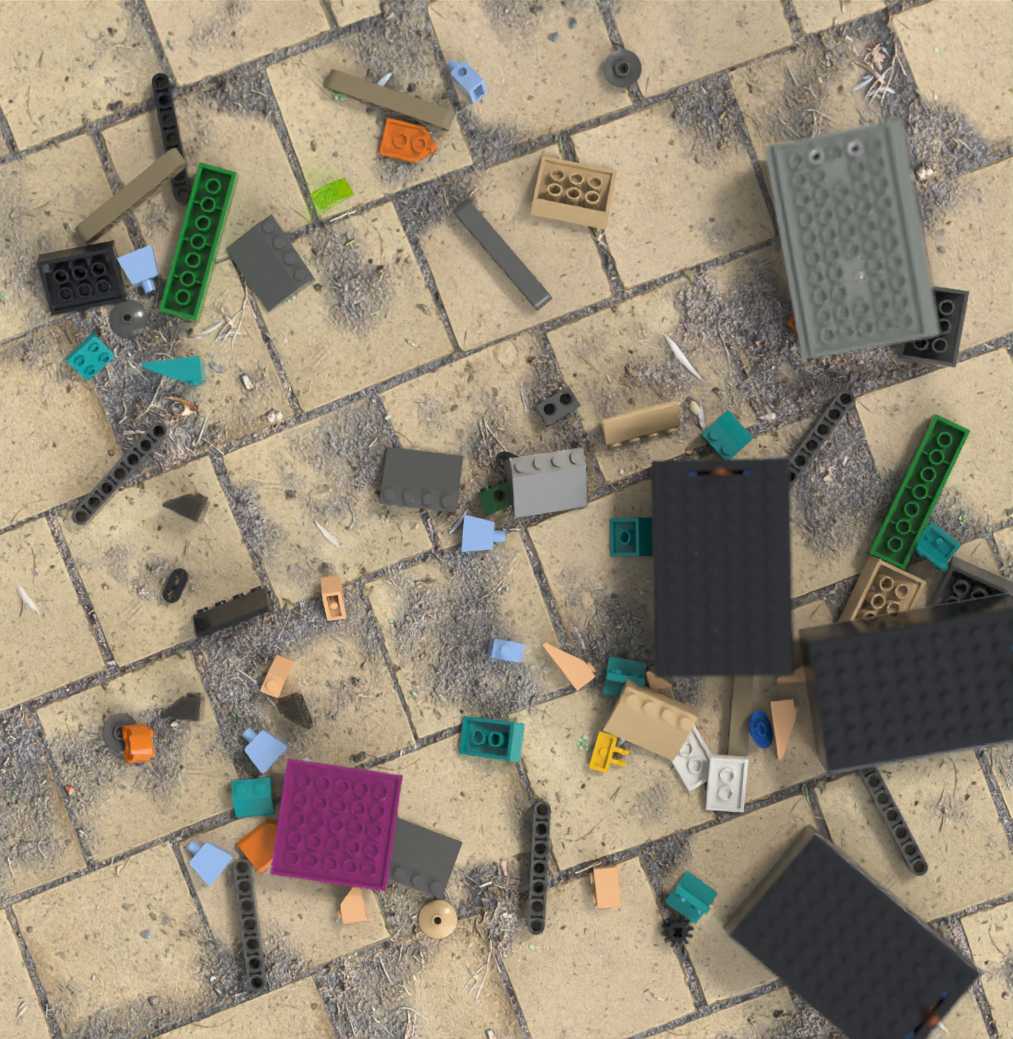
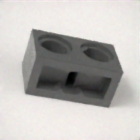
M562 385L554 390L555 395L550 398L546 395L537 401L538 405L536 408L547 426L552 425L581 406L569 386L565 388ZM568 395L571 398V402L564 405L560 402V397ZM546 405H552L555 412L547 415L543 409Z

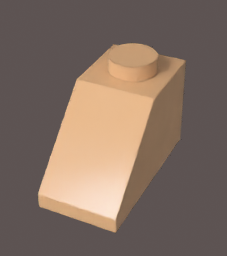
M340 575L321 578L322 598L327 621L345 619L346 610Z
M276 655L260 691L280 698L294 661Z
M352 887L341 902V908H338L339 920L343 919V924L367 919L363 889Z

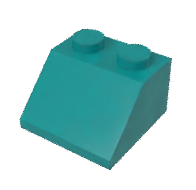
M729 410L723 413L700 434L721 459L733 458L753 439L751 434Z
M652 518L610 519L611 557L653 556Z
M272 776L241 778L231 781L236 818L275 815Z

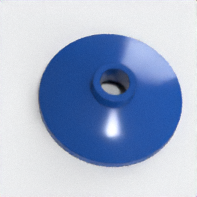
M760 710L754 711L749 720V732L755 744L765 749L771 745L773 740L772 726L764 712Z

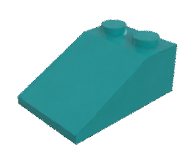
M200 356L141 363L142 367L148 371L191 385V387L202 386V382H207L204 359Z
M463 716L459 754L520 762L525 724Z

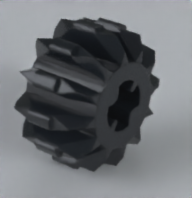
M674 914L672 915L673 921H670L667 917L665 920L668 925H661L663 929H666L661 932V935L667 936L664 939L665 943L671 940V947H674L677 942L678 947L681 948V941L688 944L689 942L686 937L693 938V934L689 933V931L694 929L693 926H688L690 923L689 919L683 922V915H680L679 920H677ZM675 927H677L678 929L679 927H681V934L677 935L676 933L674 935L673 929Z

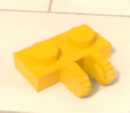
M599 731L588 768L607 773L610 763L625 767L626 762L620 759H613L612 755L613 751L622 755H628L629 751L615 747L617 736Z

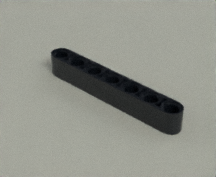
M157 73L152 78V87L165 153L176 148L186 161L172 85L165 74ZM159 80H166L164 87H157ZM169 98V104L167 106H162V99ZM167 117H173V122L170 125L164 124V120ZM171 135H176V142L173 144L168 143V138ZM186 166L181 171L184 173V178L181 181H176L175 177L171 179L174 198L181 205H188L192 192L188 167ZM187 191V198L184 200L179 199L180 192Z

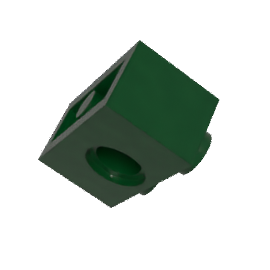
M506 478L498 481L499 485L492 488L489 485L480 489L481 493L478 496L487 516L511 506ZM498 490L503 491L505 494V498L502 501H496L493 497L494 493Z

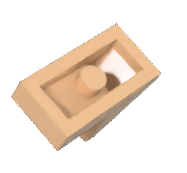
M650 671L645 672L649 689L663 694L658 689L673 686L664 679L655 677L654 673Z

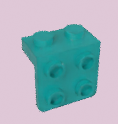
M933 521L927 524L915 545L916 552L921 557H927L932 561L931 564L936 569H942L943 571L948 569V560L961 547L957 540Z

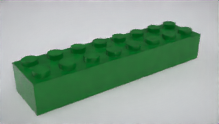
M199 162L159 308L161 313L199 323L239 179L237 172Z
M937 414L931 416L866 554L874 556L901 570H905L915 545L919 541L971 430Z

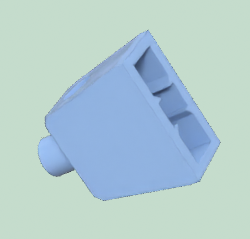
M452 59L447 64V68L451 71L450 75L453 82L473 104L488 92L484 80L465 61L459 64L456 59Z
M152 245L117 258L133 286L142 285L145 294L156 290L152 280L159 278L160 273L155 250Z
M464 515L461 552L492 550L493 542L505 543L506 531L494 530L495 522Z
M490 637L487 656L501 660L523 662L526 643Z
M249 727L242 734L249 742L244 751L262 774L289 748L288 744L265 729L256 734Z
M192 840L186 848L194 855L189 864L209 886L212 885L235 856L233 853L209 840L203 846Z

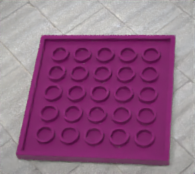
M288 758L270 875L386 892L403 775Z

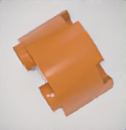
M143 723L121 726L122 739L125 742V750L123 751L125 764L146 762L154 757L155 750L152 746L153 730L151 727H147Z

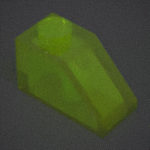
M345 178L326 184L311 193L321 213L355 195Z

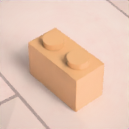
M616 865L593 867V873H590L591 884H595L596 891L592 892L593 904L597 903L598 908L621 906Z

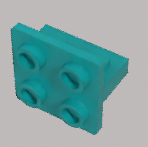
M92 332L65 358L68 364L85 380L89 381L115 357V354Z
M610 656L603 694L619 697L627 679L644 686L647 664Z
M686 871L665 899V902L696 924L704 913L707 914L711 909L709 905L718 893L692 873Z

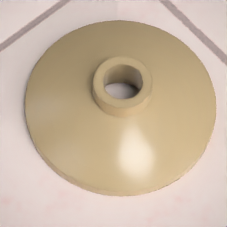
M443 900L428 902L423 906L419 914V925L422 931L432 938L447 937L454 931L457 924L455 909L451 904ZM440 917L441 922L438 924L435 923L434 918Z

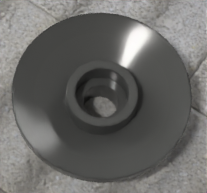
M620 49L612 52L606 58L604 75L612 85L626 88L635 84L640 78L642 65L635 53ZM624 67L626 72L620 73L619 68Z
M127 300L117 303L112 308L109 320L115 333L125 338H133L145 330L148 323V315L145 308L139 302ZM130 315L131 319L130 321H125L124 317Z
M124 713L114 714L109 717L102 731L105 744L113 751L123 752L125 750V742L122 739L121 726L137 724L130 715ZM117 729L120 730V735H119V736L116 735V730H117Z

